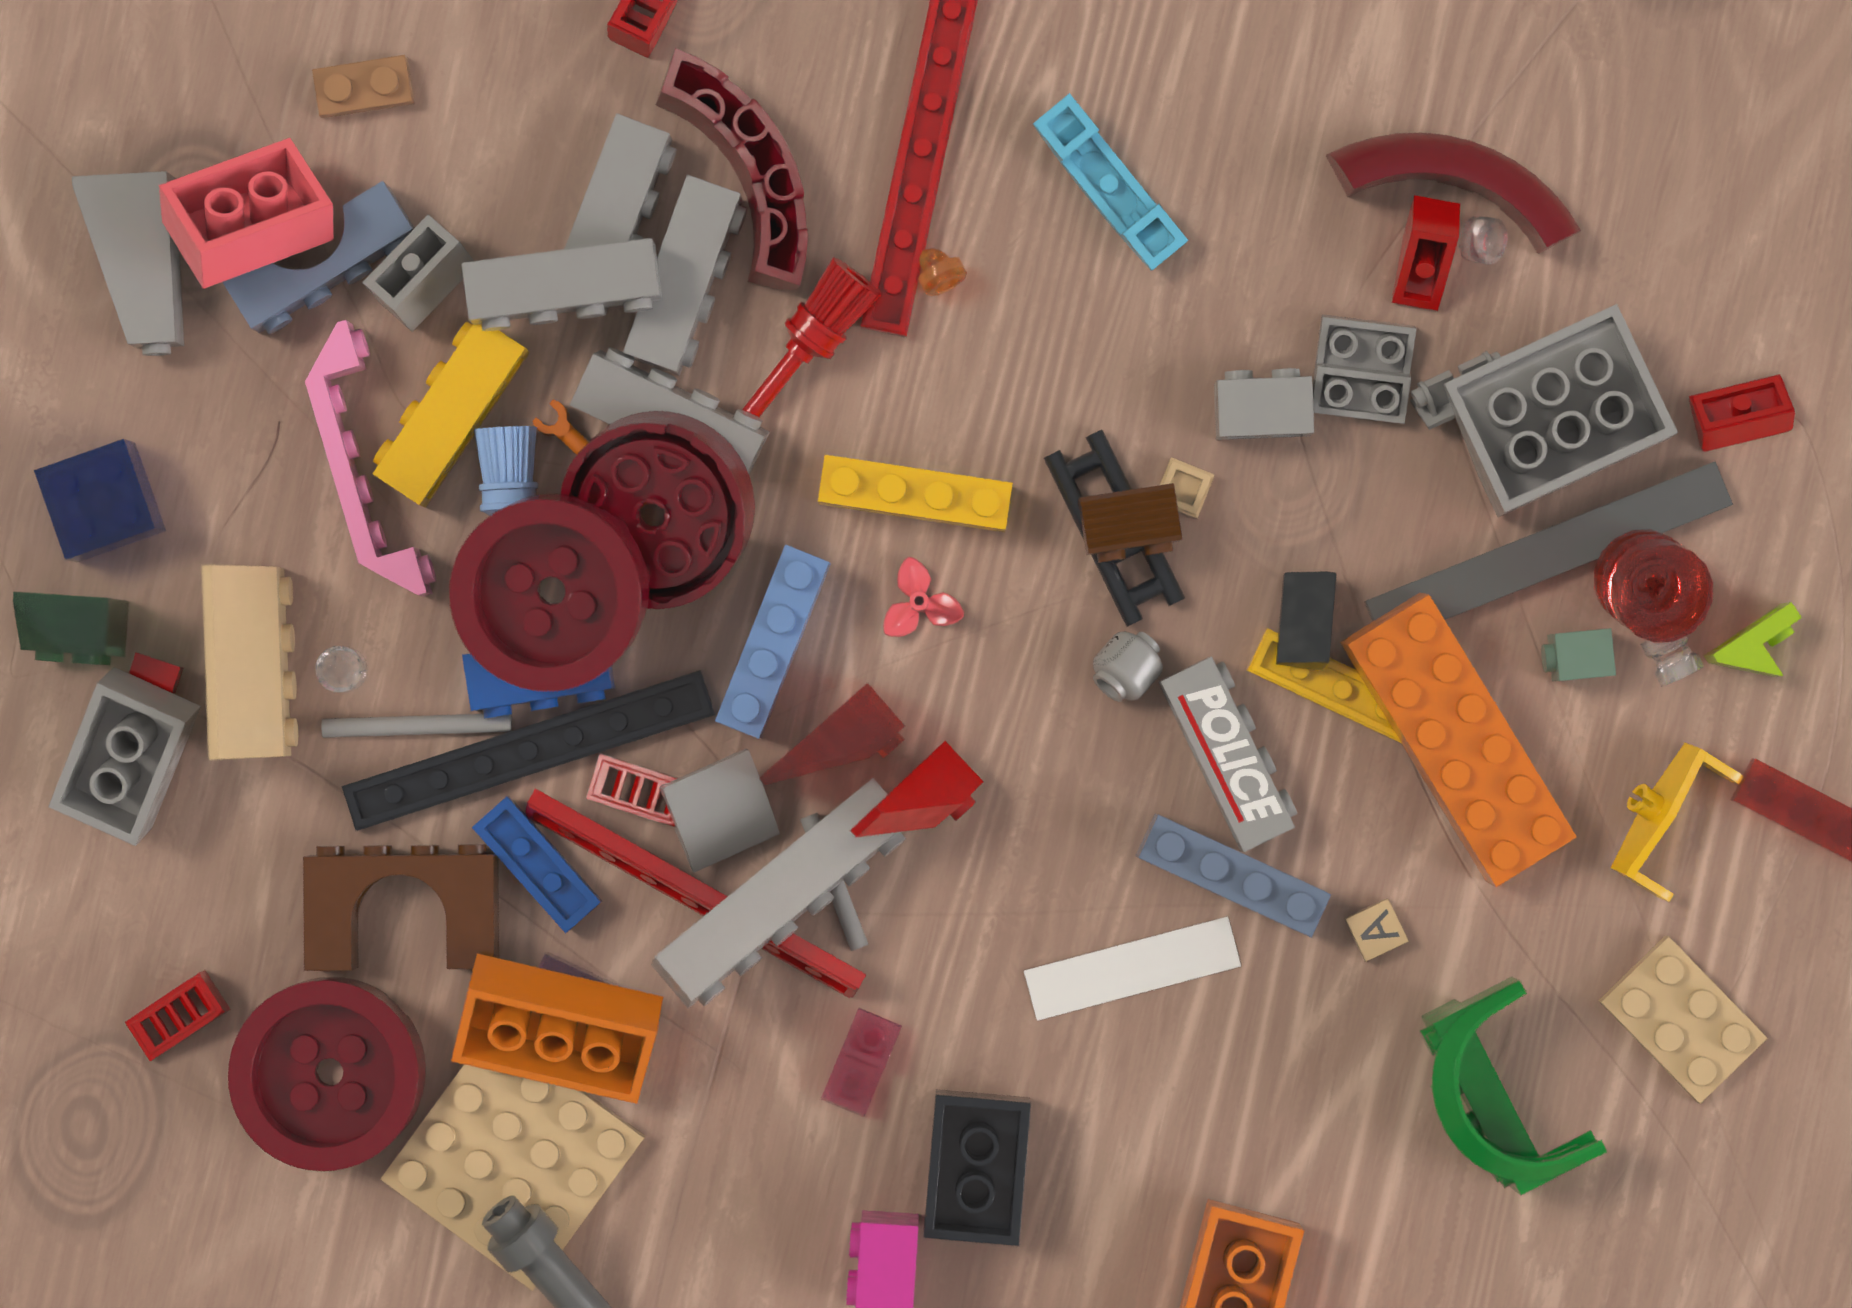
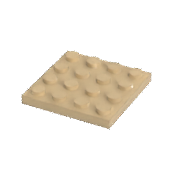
M464 1064L380 1180L506 1271L487 1249L492 1236L483 1227L482 1221L492 1207L504 1198L512 1195L524 1207L538 1204L557 1225L558 1232L554 1241L563 1250L643 1141L645 1135L586 1092ZM521 1269L516 1272H507L533 1291L536 1287Z

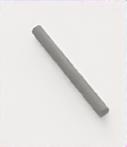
M484 714L322 719L321 729L323 738L511 732L512 715L484 719Z

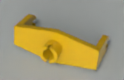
M1687 743L1683 744L1653 789H1650L1646 784H1640L1632 791V793L1642 798V801L1639 800L1638 802L1630 796L1628 798L1627 808L1631 812L1637 813L1611 866V869L1667 902H1670L1674 894L1638 871L1675 819L1701 765L1737 785L1740 784L1744 777L1703 749Z

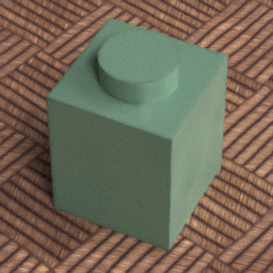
M1611 628L1547 635L1548 644H1543L1541 647L1543 670L1545 673L1551 672L1552 681L1616 676Z

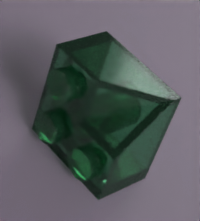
M13 592V606L20 650L35 651V660L63 662L64 653H72L71 663L111 665V656L125 657L129 601L103 597Z

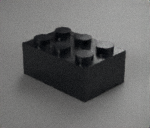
M936 1089L924 1238L1019 1246L1031 1112L1030 1097Z

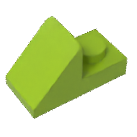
M1792 602L1781 603L1703 656L1710 664L1772 677L1783 676L1763 644L1767 642L1770 647H1773L1795 632L1791 625L1802 617Z

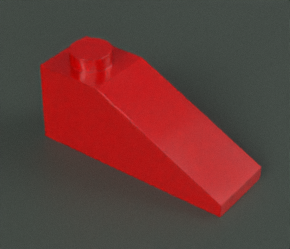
M944 741L850 831L857 838L935 828L949 815L957 821L976 803L970 795L984 781Z

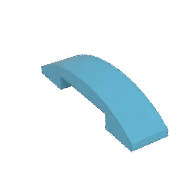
M1070 93L1033 123L1035 129L1072 179L1123 241L1151 271L1189 241L1160 204L1156 205L1098 133L1099 129Z

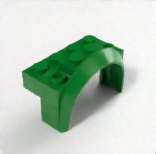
M1510 977L1463 1002L1453 999L1422 1015L1421 1017L1426 1028L1420 1030V1034L1431 1055H1435L1432 1085L1430 1087L1437 1115L1448 1137L1465 1157L1475 1165L1490 1172L1496 1182H1500L1504 1189L1510 1186L1518 1194L1523 1195L1607 1153L1603 1141L1596 1140L1592 1131L1589 1130L1542 1155L1537 1153L1476 1033L1479 1026L1490 1016L1527 994L1520 980ZM1461 1096L1469 1110L1467 1113L1464 1110Z

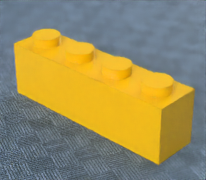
M468 321L464 323L453 339L452 345L456 347V350L448 362L439 361L429 374L425 384L430 386V389L421 402L413 400L409 404L399 421L404 426L394 442L387 439L373 459V462L378 465L372 473L373 475L424 508L427 507L474 437V430L480 428L530 353L525 347L499 330L482 331L481 324L474 325Z
M824 455L818 503L819 505L1005 532L1013 483Z

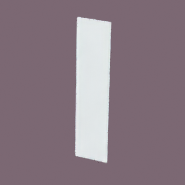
M1227 916L1024 970L1038 1021L1241 967Z

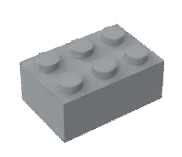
M114 667L95 687L48 807L136 846L153 827L201 706Z

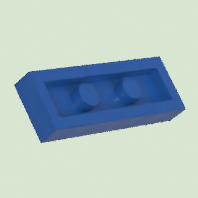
M506 796L472 827L565 934L602 902L598 895L510 796Z

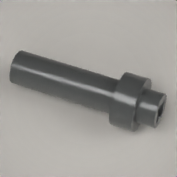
M512 1195L498 1202L485 1215L482 1225L492 1236L487 1246L488 1251L507 1272H516L521 1269L554 1308H612L555 1243L554 1239L557 1235L558 1227L538 1204L524 1207Z

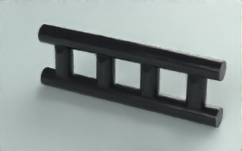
M1099 430L1086 437L1091 451L1067 463L1060 450L1043 458L1083 540L1084 536L1078 499L1083 497L1075 479L1100 467L1112 492L1132 490L1103 430ZM1144 547L1125 550L1126 559L1142 552L1154 575L1153 578L1128 589L1117 566V563L1125 559L1098 563L1097 554L1091 555L1126 627L1143 619L1137 606L1163 594L1168 606L1185 599L1164 553L1145 556Z

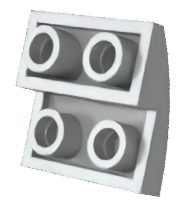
M1322 314L1313 379L1314 413L1405 424L1411 384L1410 370L1417 328L1412 325Z
M743 749L659 787L675 823V832L694 873L780 834L765 789L748 749Z

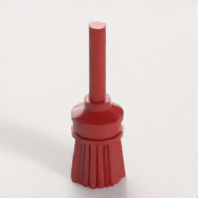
M833 257L806 303L800 302L797 306L798 310L791 318L788 317L784 322L791 337L785 345L788 349L787 353L742 410L760 418L803 362L809 364L814 356L831 359L840 343L843 344L847 339L844 333L882 295L879 290L852 267Z

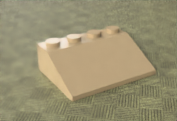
M202 565L209 760L291 756V747L298 745V723L296 718H290L289 699H296V675L294 671H288V652H294L295 633L293 624H286V605H292L293 603L291 577H285L284 568Z

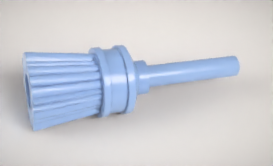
M506 426L477 428L474 430L483 484L479 485V491L482 494L481 512L490 516L515 501L536 495L538 482H533L537 427Z

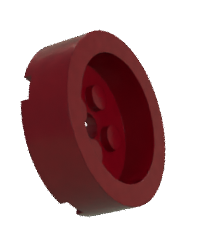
M668 411L636 413L609 424L572 460L567 469L560 494L575 496L602 510L605 509L617 518L630 532L642 553L649 581L647 609H668L682 606L703 597L713 590L729 573L746 548L755 516V499L751 479L743 461L732 445L705 423L680 413ZM646 502L654 503L661 509L664 508V523L659 526H651L645 523L640 514L641 506Z
M564 494L535 495L515 501L498 510L482 521L467 537L460 548L452 568L449 588L450 609L461 641L474 659L488 672L509 684L534 691L566 690L583 685L603 674L630 648L647 612L649 599L648 574L642 553L636 541L625 526L611 513L575 496ZM555 577L562 581L566 592L561 602L552 603L540 595V586L543 579Z
M345 977L309 979L287 987L266 999L251 1013L242 1025L234 1041L228 1065V1087L231 1102L240 1124L249 1137L262 1150L287 1165L310 1171H336L350 1168L371 1159L388 1147L399 1137L413 1119L423 1096L426 1078L423 1045L409 1016L380 989L368 983ZM324 1059H335L341 1064L343 1076L339 1083L329 1085L320 1079L317 1069Z

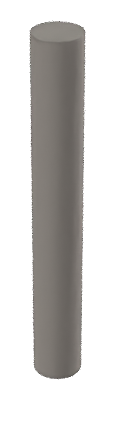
M818 813L800 819L805 833L821 821ZM842 881L830 893L834 896L832 900L833 906L849 947L853 951L868 945V941L845 882Z

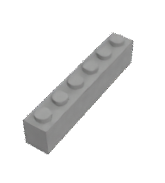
M874 778L654 957L651 966L688 1009L697 1001L703 1007L710 1003L725 989L721 981L733 971H736L740 976L745 974L762 959L758 951L772 940L776 946L781 944L799 928L794 921L808 910L812 916L816 915L834 899L830 891L837 885L845 881L848 886H851L870 869L866 862L879 851L886 857L905 841L906 838L902 832L856 838L850 831L887 795Z

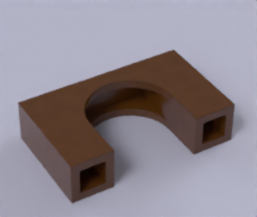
M486 844L458 845L457 854H439V845H411V854H392V845L363 846V854L345 855V846H316V855L303 857L304 971H344L358 968V914L361 902L375 883L391 875H407L417 878L428 884L439 896L446 914L447 969H473L477 953L499 958V858L495 853H486Z

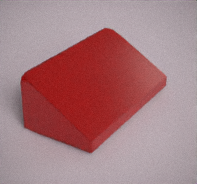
M1780 374L1689 396V404L1699 444L1703 452L1789 432L1793 429L1795 409Z

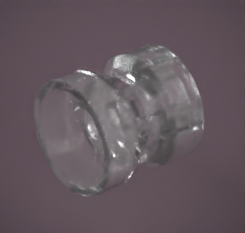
M1684 624L1665 630L1640 644L1646 657L1654 660L1657 667L1655 675L1660 686L1676 682L1704 667L1699 654L1692 652L1688 645L1690 636ZM1682 647V650L1672 653L1662 659L1660 658L1661 656Z

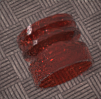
M1652 529L1632 530L1615 538L1601 552L1594 569V591L1601 607L1637 637L1654 643L1674 642L1691 634L1705 620L1713 602V580L1707 565L1693 551L1681 545L1672 537ZM1651 573L1653 577L1647 579L1646 574ZM1645 582L1646 587L1641 588L1639 584Z

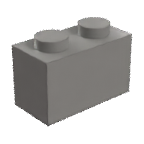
M427 215L362 283L384 308L413 332L463 280L461 263L473 262L474 260L454 236L430 215Z
M1300 369L1272 370V378H1253L1252 370L1225 372V380H1217L1214 383L1216 440L1310 437L1314 434L1312 376L1300 377Z

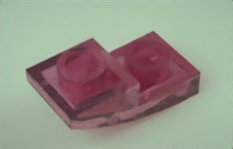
M858 1008L823 1091L821 1100L864 1117L902 1025Z

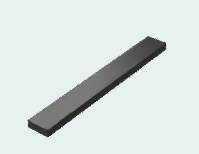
M1716 461L1364 602L1373 622L1416 594L1425 593L1430 595L1444 620L1727 508L1733 505Z

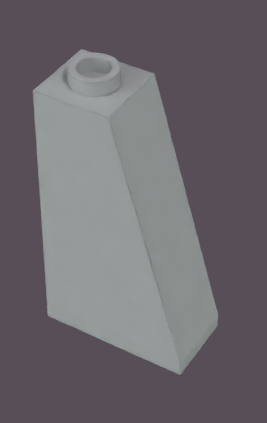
M167 171L72 176V187L127 343L137 349L142 348V355L144 356L170 355L171 347L184 346L180 253L162 223L159 185L176 178Z

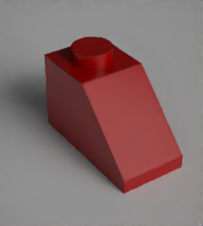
M1414 195L1404 230L1392 303L1434 311L1439 310L1459 240L1461 203Z

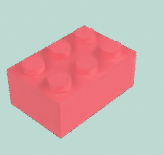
M291 138L159 185L162 223L203 289L334 240L333 203Z

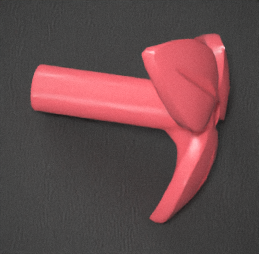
M907 557L898 571V588L910 597V602L892 604L887 611L883 629L884 634L889 637H902L915 631L919 622V612L924 611L929 621L936 626L952 625L964 617V611L960 603L951 595L942 592L928 597L925 594L932 579L927 568L913 557Z

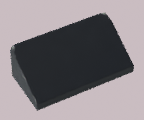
M1320 571L1285 572L1283 574L1276 665L1322 671L1329 663L1337 573Z

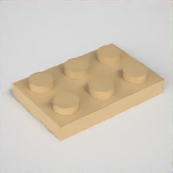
M1666 935L1598 1000L1699 1104L1768 1039L1688 955Z

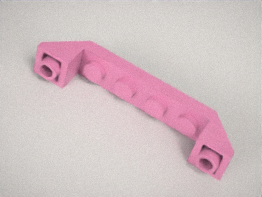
M347 320L336 323L307 376L305 384L359 564L414 594L423 597L431 595L430 583L436 582V575L428 554L421 556L420 550L415 547L382 556L380 550L387 547L380 521L372 522L367 506L368 503L374 501L372 490L366 475L358 476L354 458L360 457L358 443L353 430L345 431L340 413L347 412V407L342 390L339 385L332 386L330 381L366 370L363 357L370 356L363 330H354L353 324Z

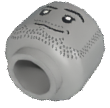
M1126 631L1116 633L1093 660V669L1096 673L1093 676L1095 684L1104 694L1115 701L1121 702L1123 699L1130 701L1138 700L1162 673L1163 664L1158 656L1160 651L1159 645L1144 632H1138L1137 635Z

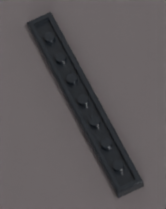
M699 670L341 787L355 830L359 831L716 714L702 671Z

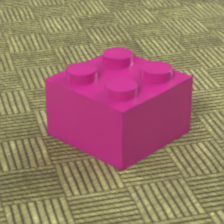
M862 1210L861 1223L852 1222L849 1257L858 1258V1270L849 1269L846 1305L855 1306V1308H913L919 1214Z

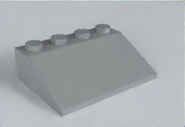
M1617 304L1443 384L1477 475L1497 517H1501L1668 440L1678 433Z

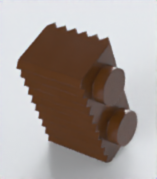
M1174 483L1092 495L1078 499L1086 556L1097 554L1098 563L1126 559L1125 550L1144 547L1145 556L1173 552L1172 543L1182 540Z

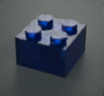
M121 439L34 470L65 560L80 562L166 531L135 442Z

